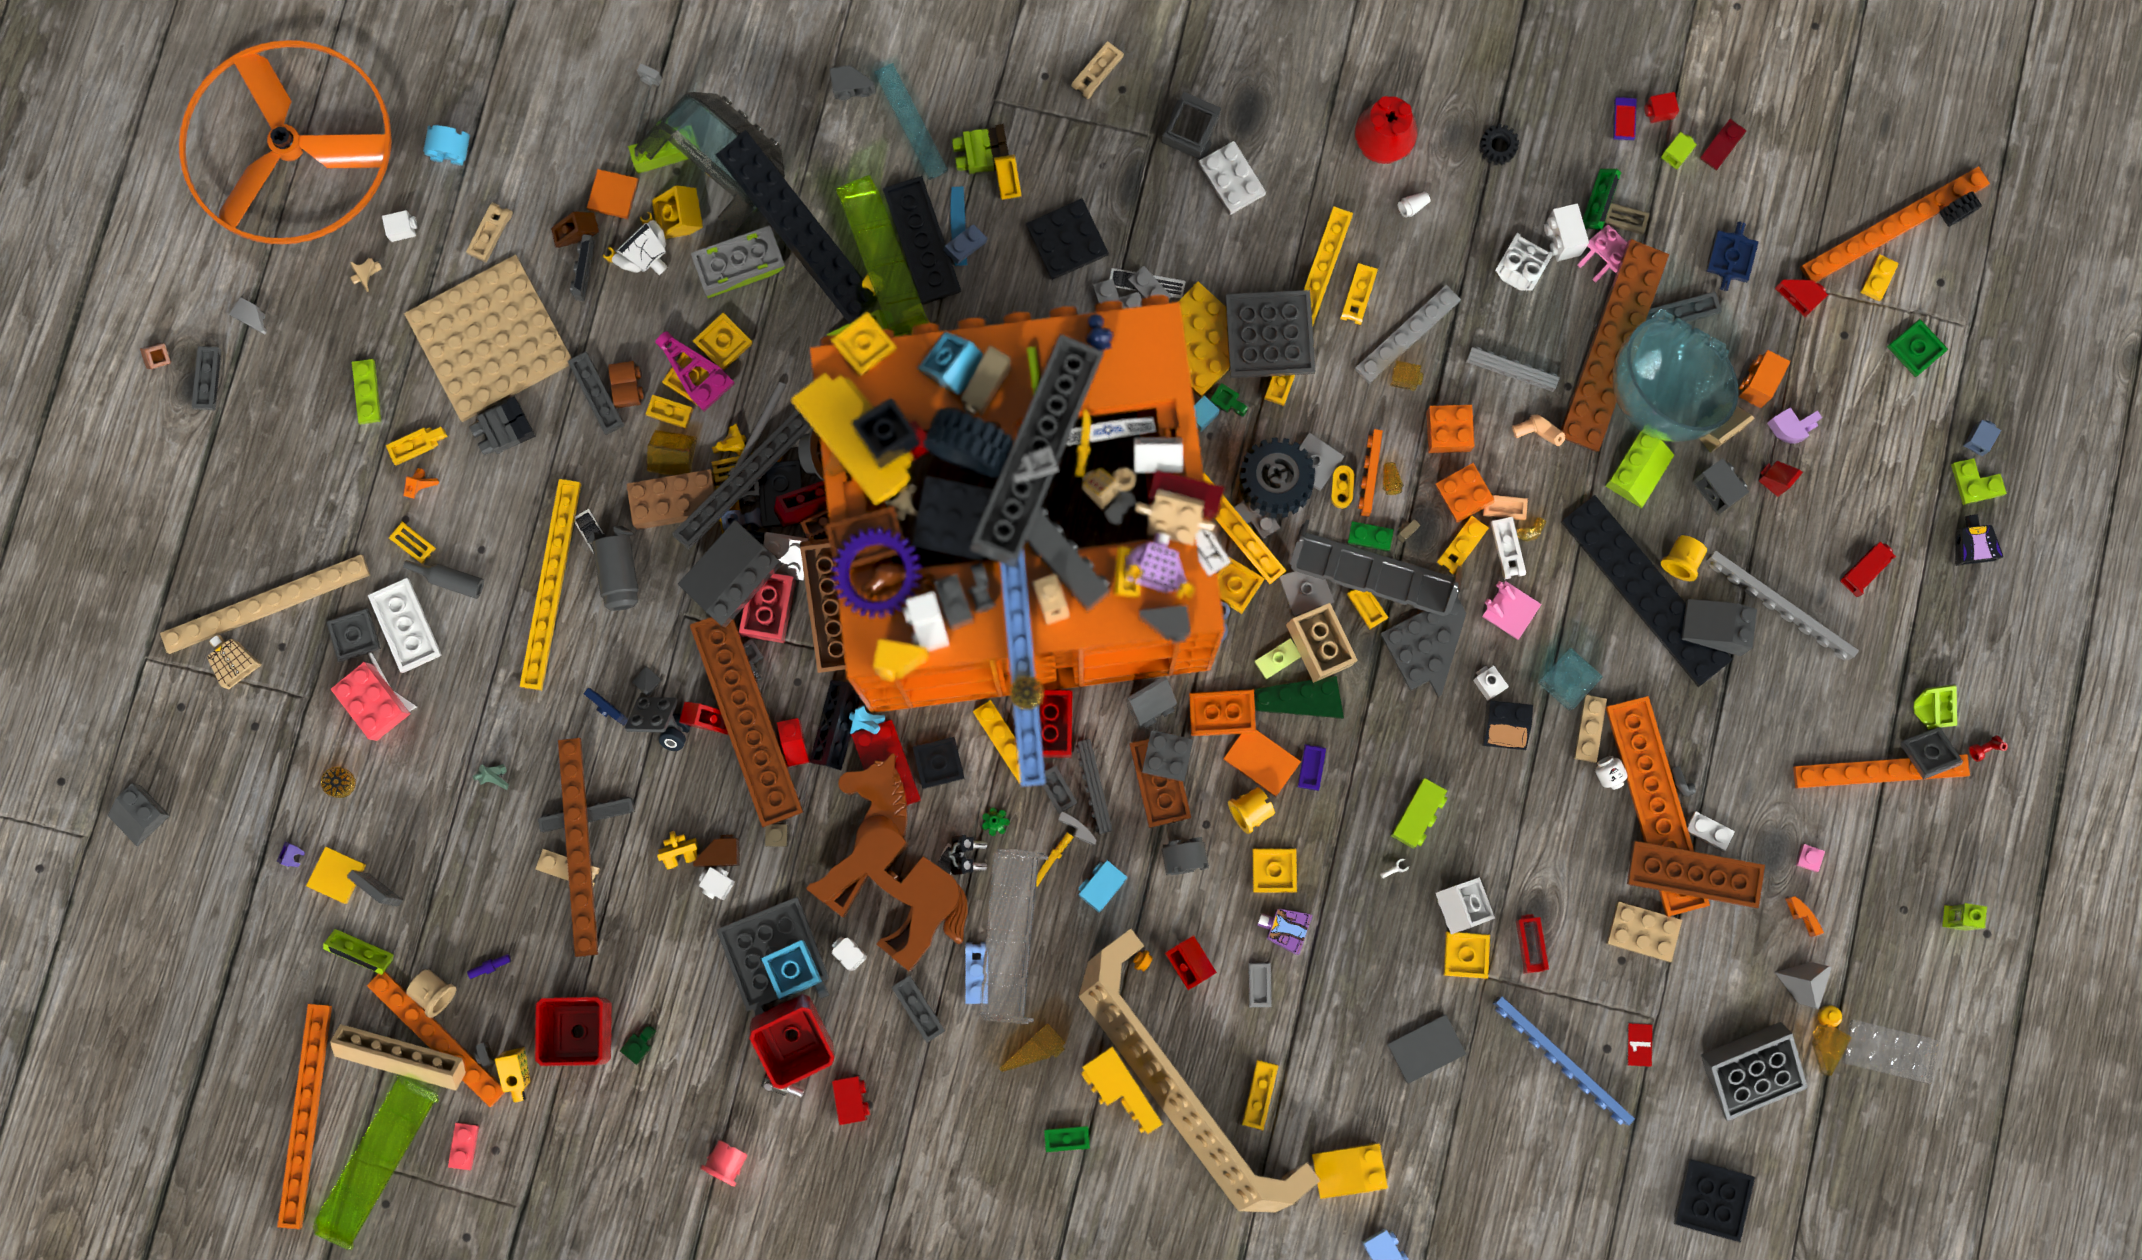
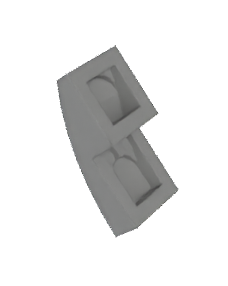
M1061 812L1058 820L1078 829L1075 838L1093 846L1096 845L1097 840L1081 822L1069 814Z

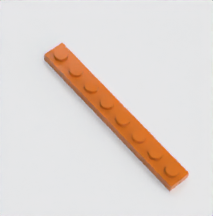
M1959 755L1963 760L1960 766L1926 779L1970 776L1968 755ZM1909 758L1793 767L1795 789L1923 780Z
M386 971L382 975L378 973L367 987L431 1050L463 1059L466 1073L462 1080L489 1107H492L503 1096L505 1092H503L501 1084L481 1064H478L477 1060L433 1017H427L425 1010L407 995L406 990Z

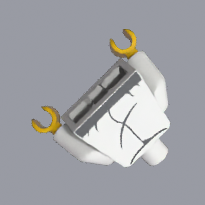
M647 212L649 219L643 220L640 217L643 225L616 252L611 247H608L612 254L608 257L603 254V257L608 262H613L624 270L637 273L640 271L645 272L651 267L660 275L668 267L660 259L666 252L664 249L666 247L663 229L653 219L652 214Z

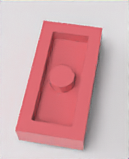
M455 1123L448 1164L449 1168L472 1170L479 1125Z

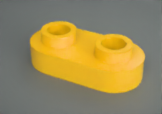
M1345 465L1339 466L1334 470L1331 488L1332 504L1337 508L1343 509L1351 504L1354 489V472ZM1343 474L1346 476L1347 479L1345 481L1340 480L1339 475ZM1343 495L1345 501H1339L1338 496Z

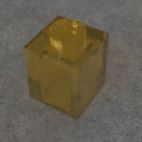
M1396 361L1390 386L1415 391L1417 386L1421 385L1424 373L1420 372L1421 365Z

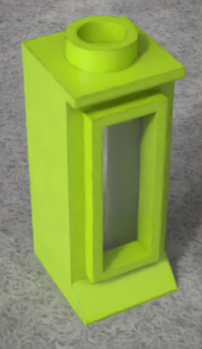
M1968 903L1955 906L1944 905L1942 927L1966 931L1985 929L1987 906Z

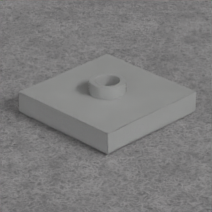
M1309 433L1300 445L1299 450L1302 451L1305 448L1308 452L1307 458H1312L1314 462L1313 468H1315L1314 488L1321 492L1334 473V470L1343 460L1344 455Z
M1296 571L1279 577L1293 617L1328 603H1334L1326 579L1322 580Z

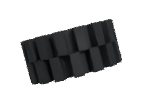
M1498 124L1497 127L1493 125L1490 129H1487L1479 145L1481 147L1480 153H1483V159L1488 158L1487 162L1491 163L1493 161L1494 165H1498V163L1504 165L1506 161L1509 163L1514 158L1519 145L1517 133L1513 134L1514 129L1508 130L1507 125L1503 128L1501 124ZM1496 138H1501L1507 143V148L1502 152H1498L1492 148L1491 142Z
M1972 191L1944 207L1939 214L1946 225L1950 227L1973 214L1982 207V204Z

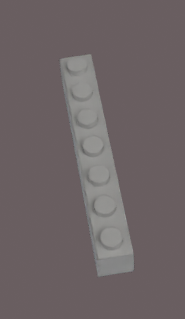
M1472 347L1466 361L1467 363L1551 392L1555 391L1560 378L1555 373L1544 372L1541 368H1532L1529 364H1520L1517 360H1509L1503 355H1494L1491 351H1482L1479 347Z

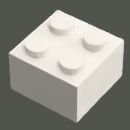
M1578 203L1553 209L1546 224H1544L1545 233L1547 236H1550V250L1553 252V256L1555 255L1557 261L1581 256L1588 246L1589 240Z

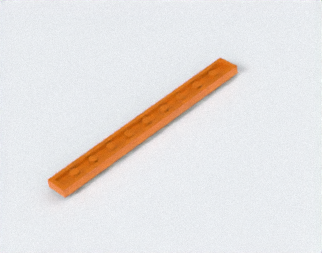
M1977 167L1805 263L1800 269L1807 280L1818 282L1939 214L1944 207L1956 201V199L1972 191L1976 193L1987 187L1990 183L1980 167Z
M308 1004L277 1226L280 1228L302 1229L332 1011V1006Z

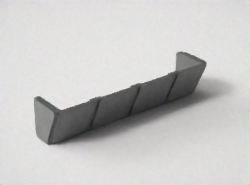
M1306 519L1305 524H1302L1290 562L1293 571L1322 580L1328 579L1332 583L1358 591H1368L1372 595L1404 605L1410 604L1414 608L1440 616H1448V613L1451 614L1460 588L1462 566L1458 565L1454 577L1306 533L1310 520Z

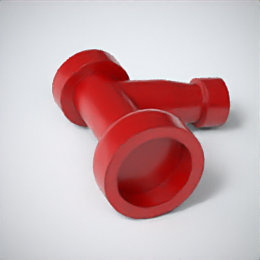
M1996 735L1992 737L1991 741L1981 746L1978 744L1970 746L1969 753L1976 762H1979L1985 758V753L1993 749L2006 751L2008 745L2003 742L2000 736Z

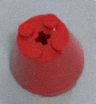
M1384 96L1361 113L1355 126V139L1365 157L1377 163L1391 164L1409 155L1416 143L1418 130L1411 111L1412 108L1408 103L1398 97Z

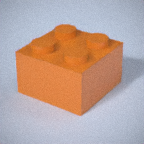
M1767 350L1763 355L1759 354L1756 360H1753L1748 368L1750 373L1742 380L1738 388L1741 390L1738 397L1762 408L1772 399L1791 361L1770 350Z
M1472 405L1429 406L1426 412L1428 453L1471 452L1474 448Z
M1474 463L1436 483V488L1456 523L1494 503V498Z

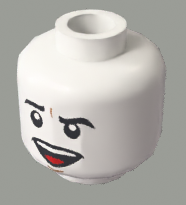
M1608 756L1597 763L1598 766L1595 772L1603 787H1611L1612 790H1615L1624 785L1623 781L1626 780L1628 774L1619 758Z

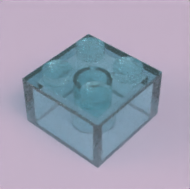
M1570 648L1546 672L1538 683L1566 709L1571 711L1603 676Z

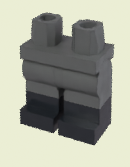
M515 396L508 399L503 405L477 416L478 421L469 426L475 438L486 434L488 439L478 443L484 455L494 451L499 454L504 450L536 437Z

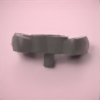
M1127 491L1119 493L1115 503L1111 504L1110 508L1105 511L1106 517L1110 522L1115 524L1122 523V515L1127 512V507L1136 504L1133 494Z

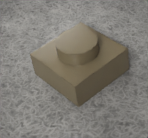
M1415 519L1411 523L1406 521L1398 529L1400 533L1397 538L1401 543L1405 542L1418 530L1420 524Z
M788 825L766 826L765 846L788 847Z

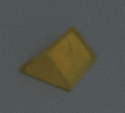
M655 430L647 445V471L673 476L690 473L697 437Z

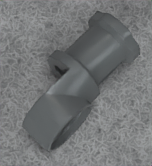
M982 563L971 566L977 586L968 590L969 594L973 596L976 613H982L996 607L995 602L991 601L988 592L989 581Z

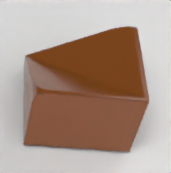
M156 343L140 348L147 369L171 364L165 343Z

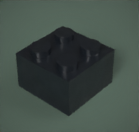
M892 397L851 422L856 435L879 469H882L920 445L916 432Z

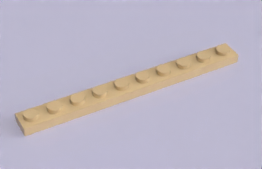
M358 555L161 632L160 635L166 652L171 654L368 577L370 572L364 556Z

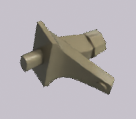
M907 483L906 488L902 489L900 496L896 500L886 501L887 505L898 509L896 515L903 520L906 512L918 516L911 502L916 486Z

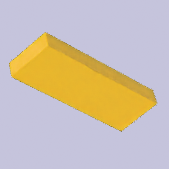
M1256 1061L1242 1125L1264 1130L1279 1065Z

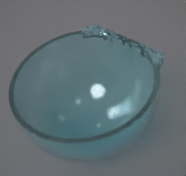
M1660 309L1652 316V319L1640 324L1626 338L1616 356L1612 375L1613 390L1617 404L1624 416L1644 434L1670 442L1696 440L1720 428L1733 415L1738 402L1737 377L1728 358L1729 351L1726 349V344L1714 337L1710 339L1709 334L1696 327L1692 329V325L1679 318L1674 320V315Z

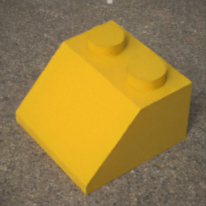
M676 185L652 200L655 221L663 229L665 239L691 235L703 228L696 188Z
M879 639L873 668L881 679L894 681V678H902L927 661L929 653L926 647Z

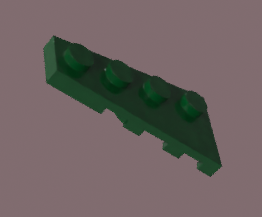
M1337 676L1323 678L1314 683L1312 680L1254 689L1256 712L1344 719Z

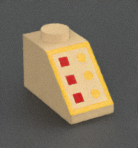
M1101 468L1096 472L1090 471L1083 478V490L1102 509L1119 494L1120 483Z

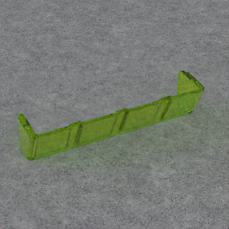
M867 175L836 188V193L842 203L885 317L887 328L894 331V336L912 333V328L916 325L929 323L882 198L872 177Z
M402 1075L398 1076L380 1110L360 1141L359 1146L315 1218L314 1225L312 1226L315 1235L347 1250L353 1249V1241L434 1102L438 1103L439 1097L437 1092L413 1078Z

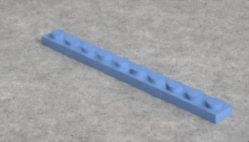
M1022 550L1015 568L1001 562L1000 564L1012 687H1017L1018 681L1020 687L1024 688L1025 685L1021 679L1026 682L1027 678H1029L1026 684L1027 687H1031L1032 679L1033 684H1036L1024 552ZM1036 685L1031 688L1032 691L1036 690ZM1012 688L1013 692L1021 693V689ZM1028 690L1024 691L1025 696L1030 694ZM1033 693L1032 696L1037 698V693ZM1018 695L1013 699L1021 786L1045 784L1038 702L1036 699V705L1033 698H1029V702L1033 707L1028 704L1025 708L1027 699H1023L1022 707H1020V702L1015 703L1022 699V696Z

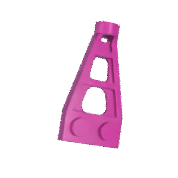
M668 331L662 333L656 339L655 343L663 349L687 394L703 412L735 384L719 366L675 340ZM681 352L686 353L693 360L684 369L675 360ZM697 366L709 372V377L699 386H695L689 378V373Z

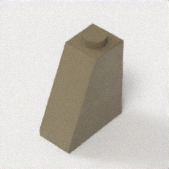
M992 346L988 348L961 397V403L964 405L963 409L971 415L977 413L982 416L1012 370L1010 357Z

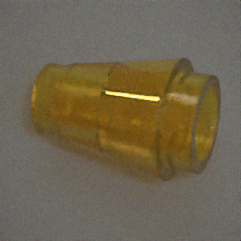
M1385 463L1383 465V490L1386 495L1400 494L1404 485L1396 463Z

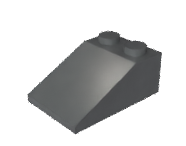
M1687 599L1681 639L1742 656L1753 648L1757 609L1738 603Z
M1163 676L1127 699V708L1139 728L1142 726L1146 728L1152 726L1157 722L1156 718L1161 715L1167 717L1175 712L1174 707L1177 706V701L1166 676Z

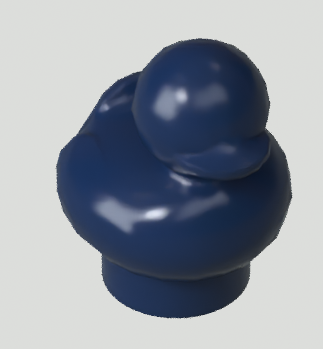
M1092 314L1088 318V325L1092 330L1085 338L1086 343L1100 351L1112 348L1110 342L1113 338L1112 330L1102 328L1104 320L1101 315Z

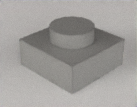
M640 63L637 69L640 80L648 85L655 84L659 86L662 81L660 72Z

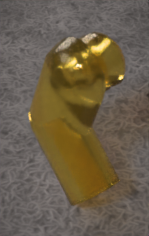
M1537 517L1532 527L1520 528L1517 531V537L1526 542L1538 539L1546 524V520Z

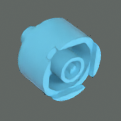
M428 126L423 151L425 155L430 156V160L443 162V159L451 160L450 163L463 165V162L466 160L470 135L463 131L461 135L457 134L456 129L446 126Z

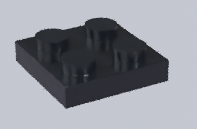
M955 737L913 747L922 789L965 779Z

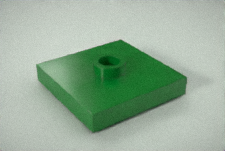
M1918 319L1887 346L1915 378L1949 350L1921 319Z

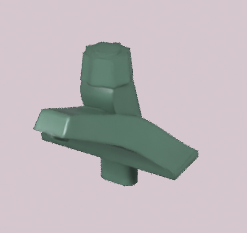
M481 764L477 773L473 775V780H478L481 785L491 782L505 790L509 787V784L499 777L507 772L503 764L489 768Z

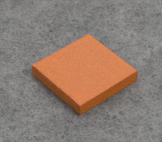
M597 169L587 209L628 219L639 182L638 178Z

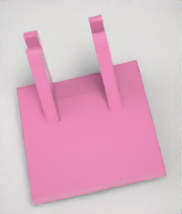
M1606 225L1589 240L1588 247L1591 251L1577 266L1580 268L1584 266L1595 253L1600 255L1607 264L1593 278V281L1596 283L1610 268L1615 273L1618 271L1627 242L1616 230Z
M1498 581L1496 586L1499 588V591L1492 602L1490 599L1485 601L1487 610L1482 617L1519 640L1542 604L1505 581L1502 584L1503 582Z

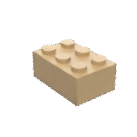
M1330 603L1297 616L1286 624L1313 683L1349 668L1358 661Z

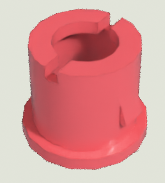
M719 1140L713 1152L707 1157L706 1165H701L700 1169L735 1187L736 1182L734 1180L737 1175L740 1176L741 1167L748 1155Z

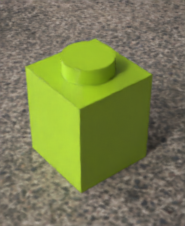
M1680 132L1661 158L1678 170L1697 144L1692 137Z

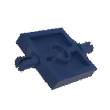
M1737 222L1735 233H1726L1719 230L1716 233L1706 272L1722 277L1720 290L1728 291L1731 280L1745 283L1749 281L1759 242L1748 239L1743 235L1746 226L1744 222Z

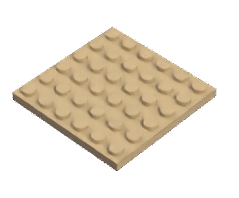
M517 255L502 261L404 313L462 422L568 367L567 361L572 359Z

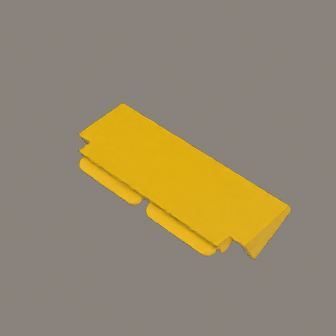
M825 373L792 398L791 402L875 505L906 488L910 477L906 469L909 468L913 455L909 451L882 469L878 468L851 424L852 421L873 409V406L850 379L843 378L840 375L832 381Z

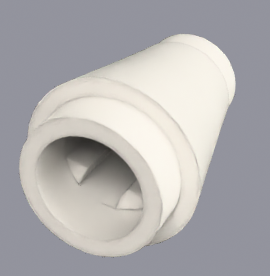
M1425 191L1404 197L1398 203L1399 211L1404 217H1412L1430 203V197Z

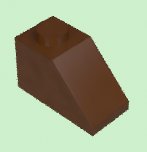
M573 211L554 225L551 231L555 247L560 248L582 241L583 234L593 237L599 232L594 212Z
M720 835V839H714L694 860L693 866L697 868L740 866L739 839L734 838L733 835Z

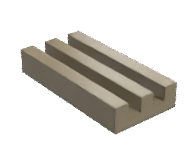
M1611 203L1604 224L1643 235L1650 213ZM1611 210L1643 218V221L1631 218L1629 216L1612 213Z

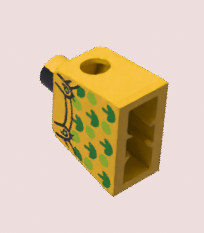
M525 1047L503 1051L495 1058L503 1092L511 1091L513 1102L523 1101L526 1099L524 1088L530 1083Z

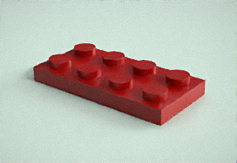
M892 719L878 724L880 730L877 734H873L865 729L851 734L864 770H867L875 761L885 762L894 753L896 756L895 769L904 786L907 806L921 801Z

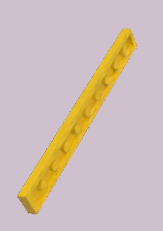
M1333 207L1304 290H1310L1312 327L1353 213L1337 207ZM1295 375L1272 376L1264 399L1284 406Z
M563 479L558 481L519 686L521 688L543 690L580 494V482Z

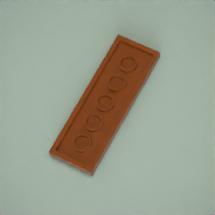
M1633 841L1627 885L1757 909L1760 904L1765 865Z

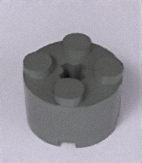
M1202 837L1189 839V841H1185L1183 844L1182 840H1176L1163 845L1162 855L1166 875L1194 872L1197 868H1200V870L1209 868L1205 842Z

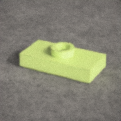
M1290 638L1257 659L1255 664L1267 680L1300 659L1301 655Z

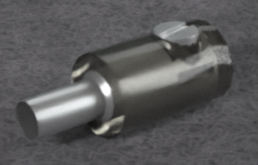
M765 1073L761 1083V1087L766 1090H771L784 1096L789 1092L802 1097L804 1093L803 1089L792 1085L783 1089L773 1087L767 1073Z

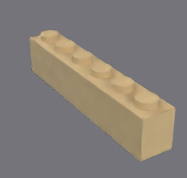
M342 1024L339 1025L330 1041L335 1057L455 1091L466 1073L463 1059L460 1057Z

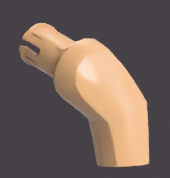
M1538 414L1530 415L1529 420L1512 426L1516 438L1534 432L1556 446H1560L1565 440V434Z

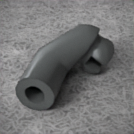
M1681 767L1672 768L1671 774L1674 783L1681 794L1686 797L1695 794V785L1693 783H1686Z

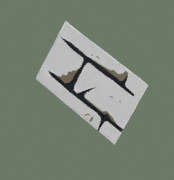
M1200 529L1196 534L1199 562L1208 576L1231 562L1213 533L1209 530Z

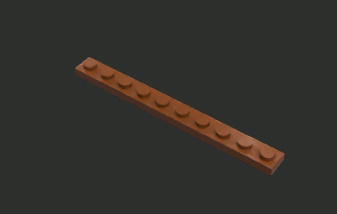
M581 738L558 740L574 951L575 957L598 955L582 743Z

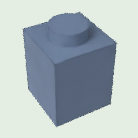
M1981 420L1975 424L1963 446L1983 456L1990 452L2001 430L1993 422Z

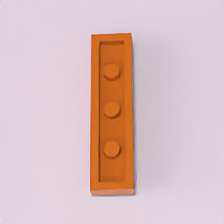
M1374 429L1372 435H1368L1366 447L1370 448L1369 456L1365 455L1363 468H1367L1366 476H1362L1361 488L1364 489L1363 497H1359L1358 509H1361L1360 516L1369 517L1372 511L1383 430Z

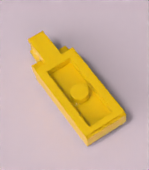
M431 427L427 429L422 428L387 444L386 448L393 464L397 466L434 449V447L439 445L438 441L448 436L442 427L434 430Z

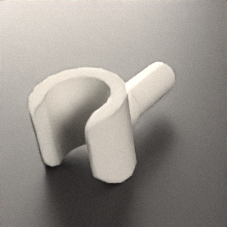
M1399 859L1395 866L1380 874L1381 877L1385 878L1396 872L1407 871L1409 867L1405 869L1399 868V862L1405 859Z

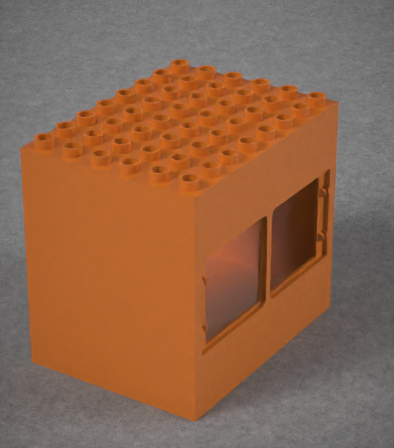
M1153 295L1145 297L1141 300V307L1123 309L1121 301H1105L1095 305V313L1077 315L1076 307H1058L1049 311L1050 318L1032 320L1031 314L1028 312H1015L1004 316V324L986 326L985 319L967 318L958 322L957 330L941 332L938 324L926 323L914 326L912 328V335L894 337L893 330L882 329L897 349L861 377L831 342V339L836 335L825 336L820 339L821 346L810 348L814 381L825 373L832 381L840 375L843 378H848L855 384L873 408L892 397L909 422L915 419L927 434L937 410L954 407L961 409L965 413L968 412L963 409L964 405L961 403V397L965 390L960 395L946 390L918 369L920 364L945 332L972 342L984 355L988 348L992 346L1010 357L1012 370L984 414L980 416L976 413L971 416L979 417L984 422H990L995 425V428L1002 429L1015 442L1018 428L1023 424L1034 398L1027 348L1036 347L1040 379H1042L1060 334L1088 345L1085 338L1092 330L1088 325V318L1092 314H1099L1104 320L1102 328H1108L1113 332V338L1110 341L1112 348L1102 350L1104 354L1078 418L1083 417L1084 410L1088 411L1089 416L1137 411V419L1153 418L1155 431L1153 433H1141L1140 438H1182V472L1167 473L1204 481L1180 302L1169 303L1168 296ZM820 437L830 524L887 508L886 499L876 505ZM1145 472L1148 499L1155 472ZM1153 535L1152 540L1080 548L1077 553L1081 558L1087 557L1093 564L1094 568L1092 570L1096 575H1102L1109 582V595L1087 612L1058 579L1068 607L1069 617L1048 625L1046 624L1032 582L1054 575V573L1028 543L1025 542L1023 552L1035 681L1039 683L1036 685V690L1041 687L1039 690H1060L1211 671L1225 628L1217 571L1208 576L1199 562L1196 536L1193 545L1170 539L1167 545L1168 549L1178 552L1186 581L1195 589L1190 599H1187L1185 593L1182 598L1177 597V588L1174 591L1164 593L1140 585V597L1114 595L1117 549L1121 546L1135 549L1137 546L1148 542L1154 543L1155 535ZM892 557L849 570L851 584L861 597L870 601H884L899 592L903 586L902 583L885 585L873 598L867 596L873 587L866 593L862 590V587L875 575V569L878 566L893 563ZM992 559L918 569L920 575L931 574L935 581L957 574L974 623L951 630L935 584L927 582L926 584L932 586V592H925L921 588V583L917 582L920 588L911 589L916 594V597L934 592L949 646L928 651L929 658L927 661L902 678H894V681L881 679L873 666L879 639L914 645L912 634L916 632L913 625L909 626L904 609L899 611L894 607V615L892 616L886 610L885 618H881L877 611L875 618H871L869 611L865 616L860 615L861 608L857 612L851 611L853 604L848 607L845 606L844 602L847 597L843 599L838 598L847 678L870 713L1013 695L1011 692L1012 682L1000 562ZM982 563L989 581L988 592L991 601L995 602L996 605L991 610L982 613L975 612L976 605L973 596L968 592L969 589L977 586L971 566ZM910 595L907 596L908 600H909V599H912V598H915V597L910 596ZM901 602L902 608L908 607L907 604ZM1187 605L1190 637H1186V641L1173 643L1171 639H1164L1139 619V611Z

